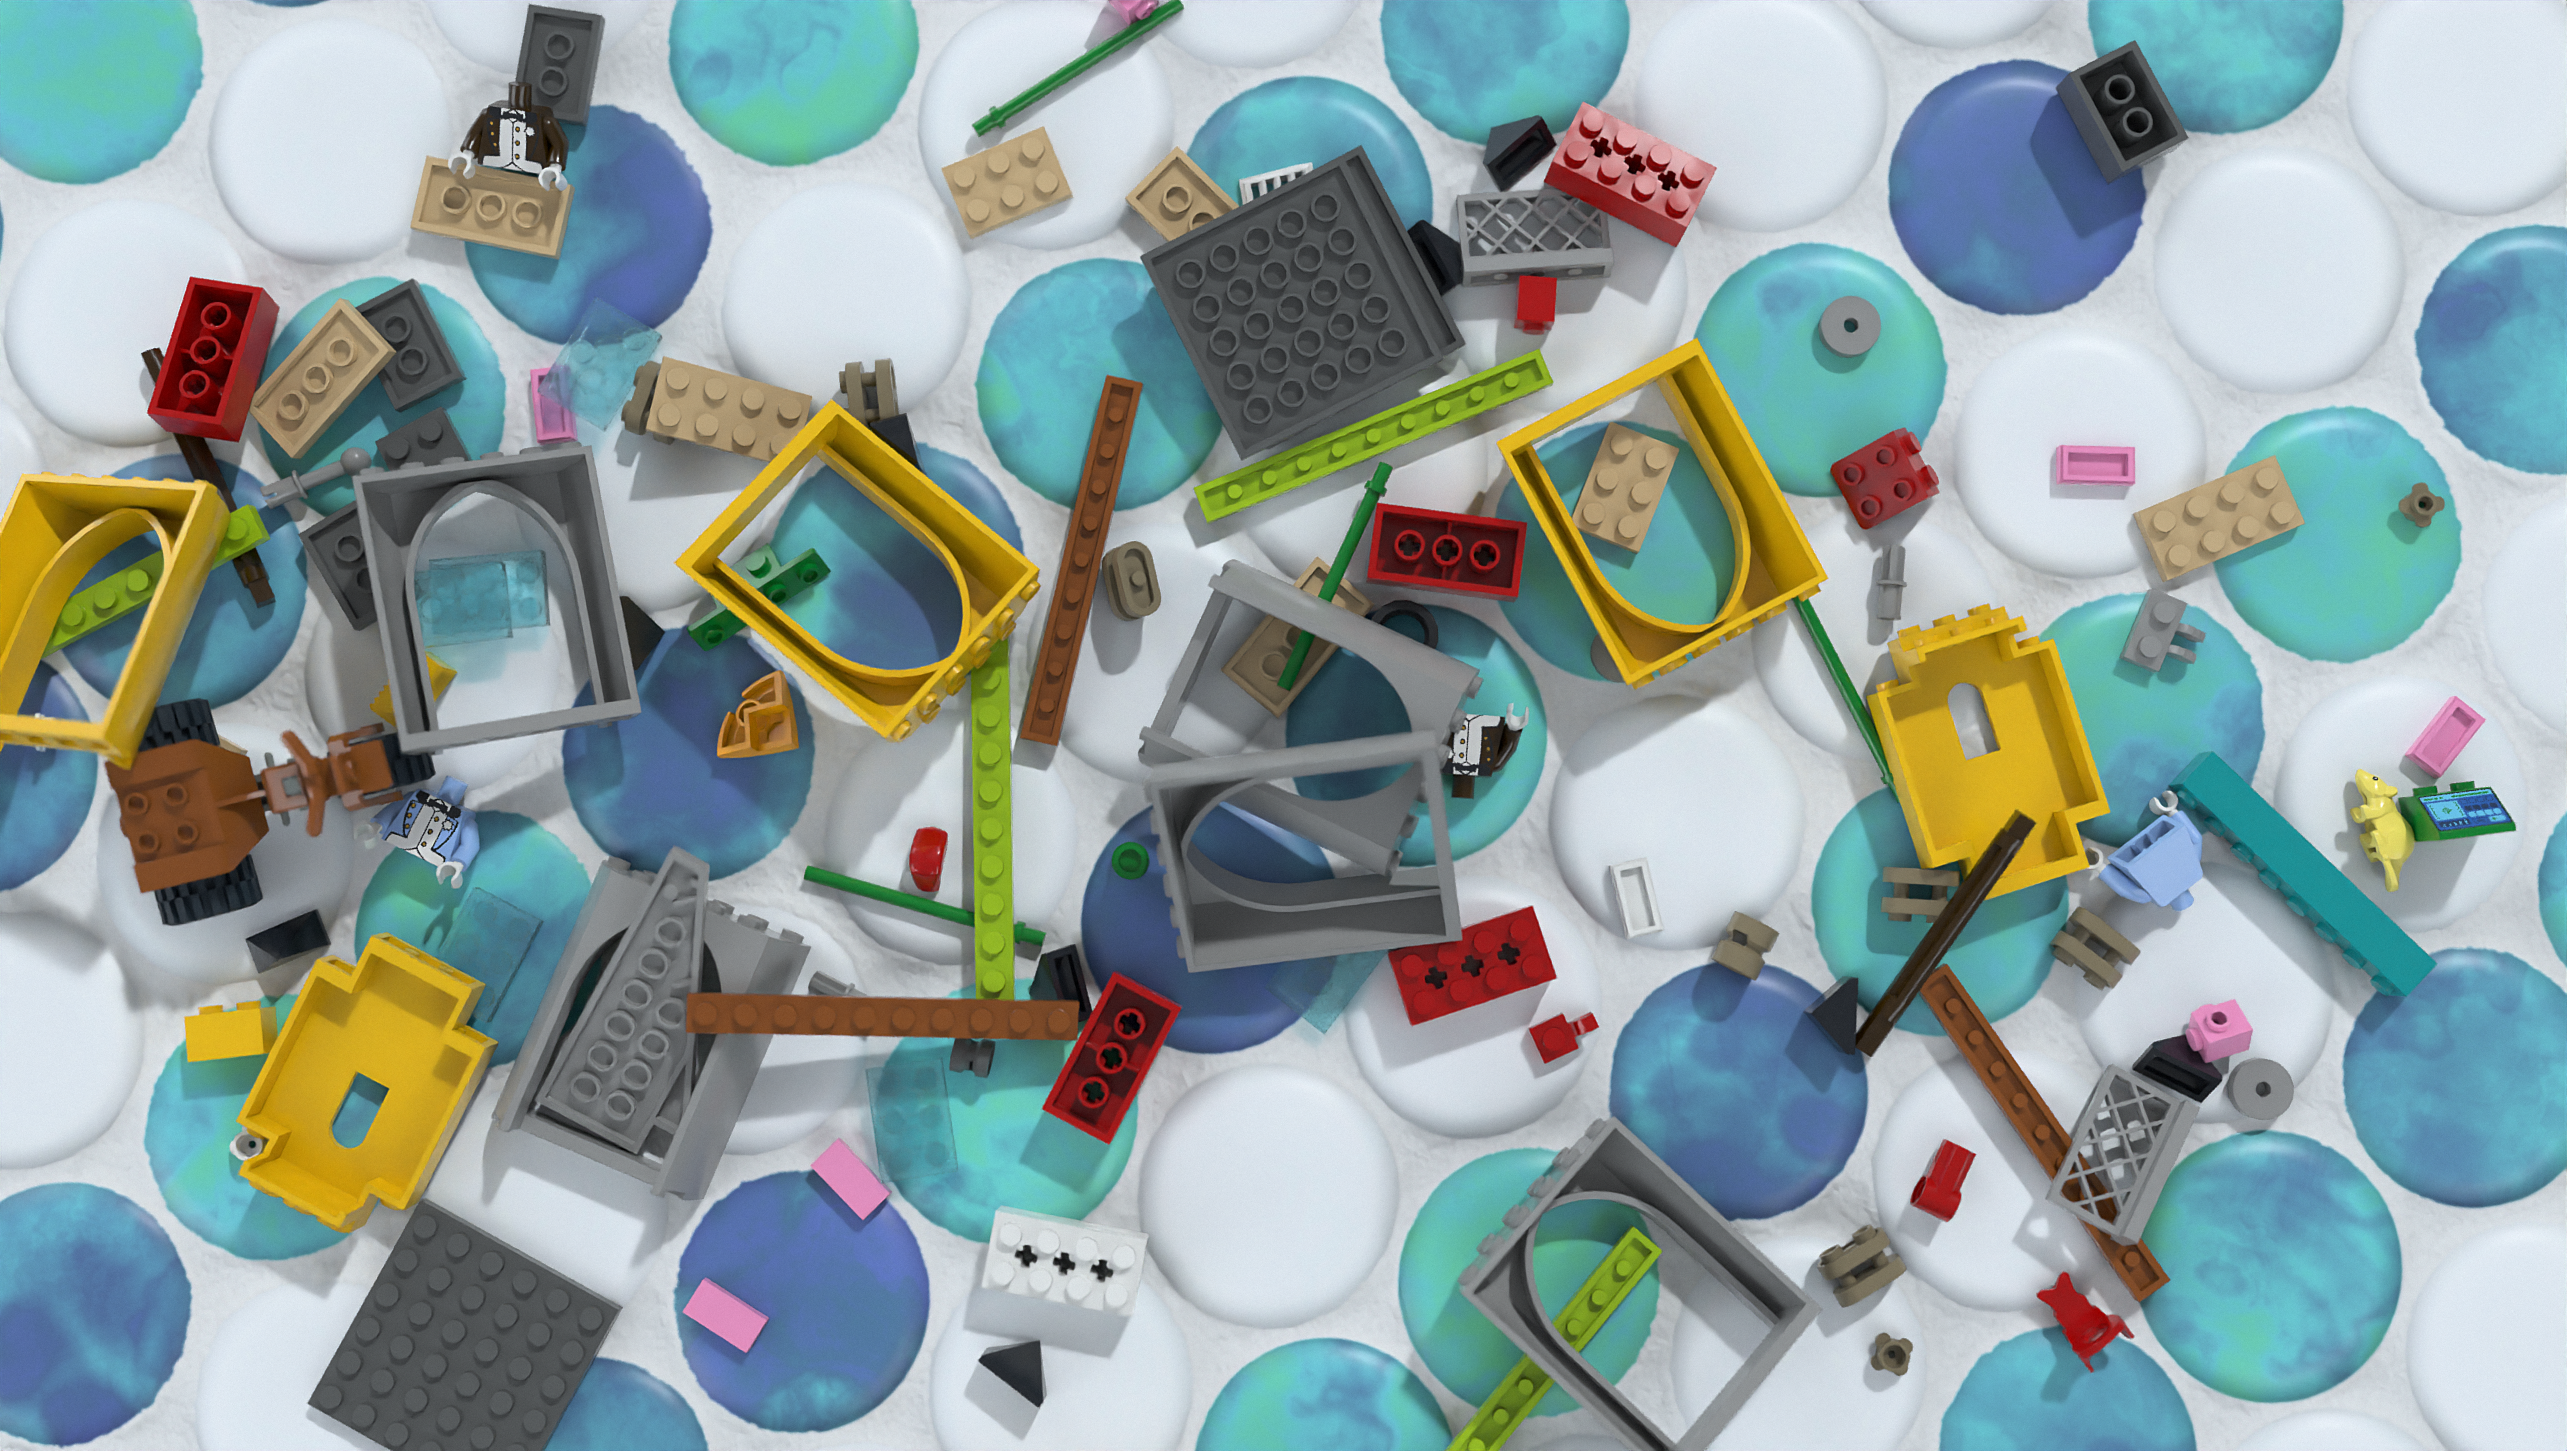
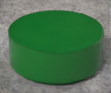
M1126 842L1119 845L1112 855V867L1124 879L1133 880L1142 877L1150 865V857L1147 850L1135 842Z

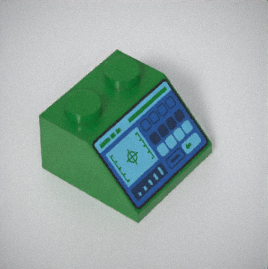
M2474 781L2451 783V791L2439 793L2437 786L2413 788V796L2399 798L2401 815L2412 827L2415 834V842L2442 841L2516 831L2515 822L2491 787L2475 788Z

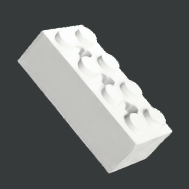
M1001 1205L995 1213L981 1288L1133 1317L1150 1234ZM1026 1245L1032 1246V1253L1038 1255V1259L1033 1257L1031 1262L1024 1260V1255L1020 1254V1250L1023 1251ZM1063 1252L1069 1253V1259L1075 1262V1266L1070 1265L1069 1269L1063 1268L1062 1263L1057 1261V1257L1061 1258ZM1101 1260L1108 1261L1107 1267L1113 1269V1273L1108 1272L1106 1276H1102L1099 1274V1270L1094 1268V1265H1099Z

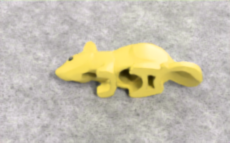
M2358 769L2355 774V781L2358 791L2363 798L2364 805L2351 808L2350 813L2356 823H2365L2366 832L2359 835L2361 845L2370 862L2381 861L2384 865L2385 888L2387 892H2395L2399 888V876L2402 865L2414 849L2415 834L2410 824L2397 811L2392 799L2398 793L2397 788L2388 786L2379 777Z

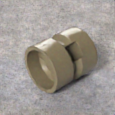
M1734 911L1726 928L1729 936L1727 939L1720 940L1711 959L1744 977L1756 981L1765 964L1762 955L1763 953L1771 952L1780 933L1758 920Z

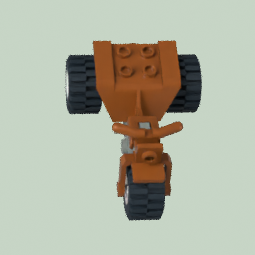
M195 698L155 707L130 769L122 768L110 760L103 761L110 788L115 790L121 811L120 828L123 835L128 838L136 864L133 865L140 894L154 891L163 924L177 926L244 909L257 904L263 899L252 855L248 853L270 831L265 812L280 813L283 825L289 826L291 821L288 811L299 808L300 811L308 810L306 833L310 837H318L323 831L325 805L330 800V797L338 795V798L342 799L344 808L350 812L378 804L384 805L403 800L402 791H397V788L429 780L436 774L432 756H429L428 752L418 755L403 753L398 732L382 736L381 732L385 731L383 722L360 727L359 730L330 736L326 743L329 752L326 753L327 757L322 759L318 756L313 757L297 734L291 730H286L281 734L280 739L293 758L286 759L287 763L275 766L272 754L267 752L264 755L267 768L262 769L260 774L254 775L248 756L218 747L220 741L209 701ZM366 736L367 740L349 744L351 739ZM381 792L382 794L380 796L372 797L369 799H364L363 797L366 795H371Z

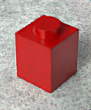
M1519 276L1516 284L1514 328H1521L1523 333L1529 335H1541L1545 333V330L1552 329L1555 322L1557 278Z

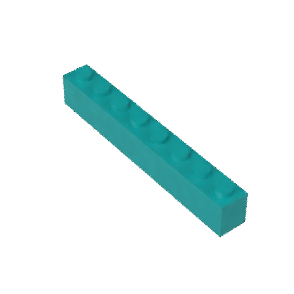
M2215 752L2199 753L2169 784L2177 793L2178 802L2190 811L2195 810L2205 819L2202 823L2207 830L2217 837L2223 836L2232 845L2230 848L2231 852L2244 863L2248 864L2250 862L2259 870L2258 877L2271 889H2279L2288 898L2286 904L2301 916L2306 915L2316 925L2314 930L2320 937L2330 943H2336L2344 951L2341 954L2342 957L2356 969L2360 970L2362 968L2371 977V985L2380 993L2386 996L2407 997L2438 964Z

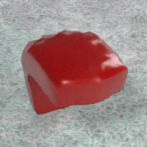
M924 827L918 829L913 838L909 855L910 873L916 887L923 892H935L940 888L941 874L948 845V834L940 828Z

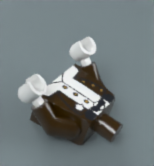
M514 81L509 82L508 100L494 102L481 111L469 128L460 147L462 153L452 155L448 160V167L455 174L457 167L462 163H466L467 166L464 169L463 175L466 179H469L475 175L476 171L472 160L478 158V164L538 173L539 183L547 191L550 189L551 180L556 178V187L563 191L567 188L568 183L561 172L566 169L570 143L558 120L553 117L552 109L532 104V84Z
M1510 703L1507 706L1506 723L1505 717L1467 714L1459 734L1451 733L1446 746L1451 748V752L1443 769H1440L1441 775L1453 776L1451 798L1474 799L1475 777L1490 778L1493 773L1499 772L1505 767L1516 752L1522 730L1528 723L1529 708L1527 706L1525 714L1516 717L1512 714L1513 703Z

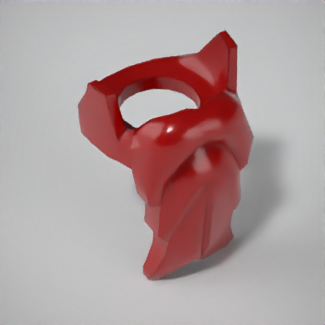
M2062 1272L2058 1275L2053 1288L2040 1290L2037 1293V1298L2052 1308L2054 1311L2053 1317L2064 1328L2062 1333L2068 1343L2071 1344L2072 1350L2091 1373L2094 1372L2090 1363L2091 1357L2107 1346L2120 1332L2128 1339L2134 1338V1335L2120 1316L2114 1314L2106 1315L2097 1306L2091 1305L2083 1294L2077 1293L2067 1272Z

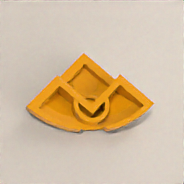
M778 670L763 676L741 693L742 697L747 700L738 706L736 715L732 712L727 713L718 737L717 756L719 758L753 757L799 748L793 703L783 671Z

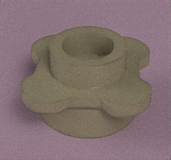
M2422 482L2414 484L2412 492L2401 499L2398 504L2400 512L2408 520L2414 521L2418 527L2429 526L2433 515L2436 512L2442 511L2445 507L2444 499L2432 494L2428 489V485ZM2419 502L2424 503V508L2419 507Z
M1887 1333L1878 1334L1875 1338V1343L1877 1344L1876 1352L1870 1359L1871 1366L1877 1371L1886 1369L1897 1376L1906 1374L1910 1353L1913 1350L1911 1341L1907 1338L1894 1339ZM1890 1351L1895 1352V1356L1893 1358H1890L1888 1356V1353Z

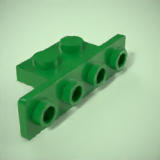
M768 543L730 567L777 607L830 573L828 565L814 548L808 549L782 566L775 551ZM712 595L711 597L717 608L687 627L689 635L704 651L711 650L748 626Z

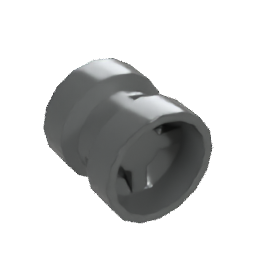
M955 1038L950 1057L949 1071L961 1073L964 1070L973 1071L975 1076L988 1078L995 1052V1041L983 1039L977 1042L971 1038Z

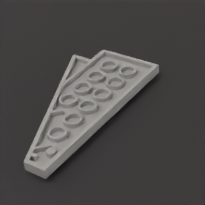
M677 846L670 850L534 1100L636 1155L654 1125L675 1135L695 1088L698 1033H686L687 993L701 992L709 864Z

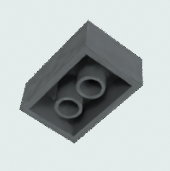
M2136 40L2070 72L2056 86L2057 92L2107 184L2173 152L2189 138Z

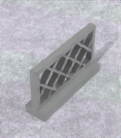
M1557 188L1457 195L1456 206L1462 262V286L1517 284L1520 275L1555 277L1557 281L1610 277L1614 265L1613 248L1610 246L1607 213L1597 209L1588 218L1574 207L1579 199ZM1553 200L1563 209L1551 220L1537 209L1543 201ZM1507 203H1517L1526 210L1515 223L1501 212V209ZM1480 205L1489 214L1477 225L1466 216L1465 206ZM1568 212L1583 223L1573 236L1557 225ZM1530 215H1533L1546 226L1536 238L1520 227ZM1494 217L1509 228L1499 241L1483 230ZM1597 218H1599V225L1594 222ZM1467 227L1472 230L1469 235L1467 234ZM1589 228L1601 238V247L1587 248L1578 239ZM1551 230L1566 241L1560 250L1550 251L1540 243ZM1514 233L1529 244L1522 253H1512L1503 246ZM1477 235L1492 246L1486 255L1469 256V244Z
M2113 1064L2108 1065L2045 1199L2111 1235L2110 1239L2123 1246L2137 1244L2200 1107L2187 1100L2181 1102ZM2114 1077L2127 1084L2132 1097L2131 1100L2117 1104L2114 1103L2109 1089ZM2138 1090L2146 1095L2140 1097ZM2154 1098L2167 1107L2161 1120L2149 1123L2142 1101ZM2105 1099L2107 1106L2100 1108L2103 1100ZM2134 1103L2141 1126L2124 1130L2116 1108ZM2109 1110L2116 1133L2099 1137L2093 1121L2098 1113ZM2158 1125L2155 1133L2153 1134L2151 1127ZM2144 1130L2149 1146L2146 1153L2134 1156L2126 1134ZM2088 1132H2089L2090 1137H2091V1140H2088V1141H2085V1142H2084V1140H2085V1138H2086V1136H2087V1134H2088ZM2118 1137L2126 1159L2108 1164L2101 1141ZM2093 1144L2101 1166L2083 1171L2078 1153L2081 1147ZM2142 1159L2138 1168L2136 1160ZM2128 1163L2133 1176L2130 1187L2118 1190L2110 1168ZM2073 1166L2075 1174L2068 1175ZM2102 1170L2110 1193L2092 1197L2085 1175ZM2077 1177L2085 1200L2072 1203L2061 1197L2059 1193L2066 1180ZM2126 1193L2122 1202L2120 1194ZM2109 1197L2113 1198L2118 1213L2112 1224L2099 1217L2095 1201ZM2087 1204L2089 1211L2081 1208L2080 1206Z

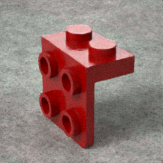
M1905 427L1882 436L1833 463L1831 466V473L1862 529H1870L1940 493L1937 488L1939 484L1937 474L1930 465L1924 464L1919 454L1922 449L1917 437L1913 432H1907Z

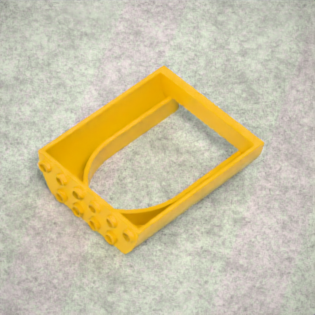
M1697 338L1496 442L1500 453L1626 686L1631 684L1634 690L1655 680L1652 675L1653 672L1658 670L1660 675L1663 676L1687 663L1688 660L1685 655L1691 653L1693 658L1696 659L1721 645L1719 637L1724 636L1728 642L1755 627L1753 619L1756 618L1759 624H1762L1788 609L1785 602L1796 596L1802 602L1821 592L1818 584L1829 579ZM1656 381L1728 515L1735 544L1733 580L1728 596L1712 622L1702 625L1672 623L1651 616L1624 599L1606 580L1594 561L1532 445Z
M832 399L674 562L678 568L885 740L893 743H900L910 737L923 722L927 725L934 720L941 710L939 704L949 694L952 697L956 695L966 683L967 679L965 676L973 667L980 668L988 660L992 653L989 649L998 639L1004 641L1011 635L1017 625L1015 623L1016 619L1022 614L1027 603L1036 595L1041 587V584L1037 582L1040 568ZM816 455L925 544L945 565L957 586L963 607L962 629L957 647L951 656L931 665L915 669L886 670L855 663L836 654L820 643L721 561L718 556Z
M45 471L41 472V474L22 473L0 522V753L4 743L97 752L122 768H131L231 521L229 509L217 494V487L202 480H195L194 483H184L169 478H164L163 481H149L142 477L118 479L110 475H102L101 478H95L78 473H72L71 476H59ZM155 530L163 548L164 572L102 723L16 716L57 619L78 583L91 568L112 550L136 536Z

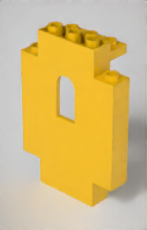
M1989 603L1967 610L1969 615L1967 618L1956 621L1955 615L1951 614L1933 620L1934 628L1921 631L1920 626L1915 625L1897 631L1899 638L1888 642L1887 645L1898 679L1876 685L1878 692L1866 696L1890 773H1892L1894 778L1893 782L1921 869L1935 868L1958 861L1963 879L1965 880L2000 828L2004 827L2016 809L2037 823L2024 840L2021 849L1984 900L2089 868L2090 866L2076 823L2111 812L2054 639L2040 643L2039 637L2035 636L2016 642L2014 635L2027 630L2023 615L2009 619L2005 606L1991 610ZM1960 683L1970 684L1980 693L1998 747L1997 751L1966 760L1948 706V695L1955 685Z
M388 932L370 937L356 966L335 955L318 958L236 1120L237 1123L247 1127L246 1131L250 1135L259 1139H269L261 1154L244 1160L238 1174L248 1179L249 1184L253 1188L272 1197H282L283 1203L287 1206L294 1208L300 1213L317 1216L318 1222L340 1233H351L363 1227L379 1198L382 1205L392 1210L404 1211L419 1203L499 1044L498 1041L466 1025L486 984ZM359 1072L389 1088L363 1142L357 1147L349 1148L342 1146L336 1141L332 1132V1125Z

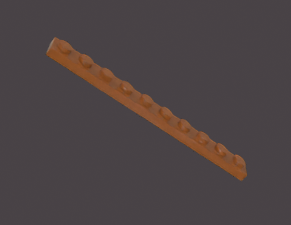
M1106 374L1020 736L1022 739L1057 747L1059 745L1144 387L1142 382Z
M1943 963L1932 972L1918 993L2053 1183L2072 1140L1948 964ZM2079 1151L2078 1158L2083 1171L2092 1169ZM2073 1166L2068 1175L2075 1174ZM2095 1172L2085 1175L2092 1197L2109 1193ZM2077 1177L2066 1180L2060 1195L2072 1203L2085 1200ZM2109 1197L2095 1201L2099 1217L2112 1224L2118 1213L2113 1198ZM2087 1204L2080 1206L2081 1208L2089 1211ZM2076 1216L2134 1300L2141 1302L2170 1281L2141 1237L2137 1244L2123 1246L2110 1239L2111 1235Z
M688 992L686 1033L1078 1040L1079 1001Z

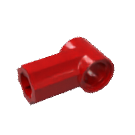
M1943 1139L1927 1175L1925 1174L1919 1179L1912 1192L1911 1206L1944 1222H1949L1959 1207L1962 1197L1960 1189L1976 1154Z

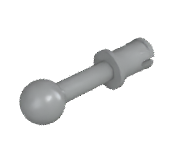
M352 447L345 450L337 462L299 476L297 471L294 470L291 472L292 476L267 486H262L260 490L263 497L277 493L276 496L265 500L268 507L272 510L276 506L300 497L304 499L309 498L308 489L345 474L349 476L360 475L359 471L371 468V457L364 449Z

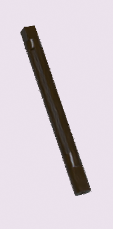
M160 348L149 349L141 353L143 363L154 386L156 385L164 360ZM173 433L194 481L202 480L217 487V494L224 501L229 512L232 513L238 510L205 437ZM256 547L231 560L243 587L249 589L257 609L276 602L274 593L268 583L270 577Z
M2016 809L2004 827L2000 828L1856 1032L1855 1048L1870 1057L1874 1056L2023 846L2024 840L2037 824L2032 818Z

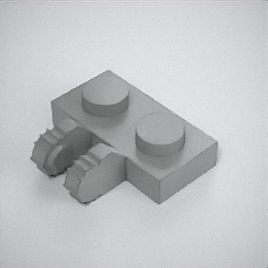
M2152 588L2145 595L2119 658L2153 673L2159 672L2166 655L2187 664H2194L2197 654L2180 646L2172 645V639L2176 634L2189 641L2203 643L2206 633L2190 625L2180 623L2187 606L2186 602Z

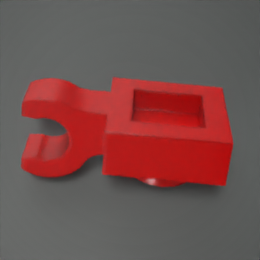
M1592 1012L1584 1014L1568 1023L1564 1014L1560 1013L1528 1029L1544 1064L1578 1049L1575 1037L1599 1028Z

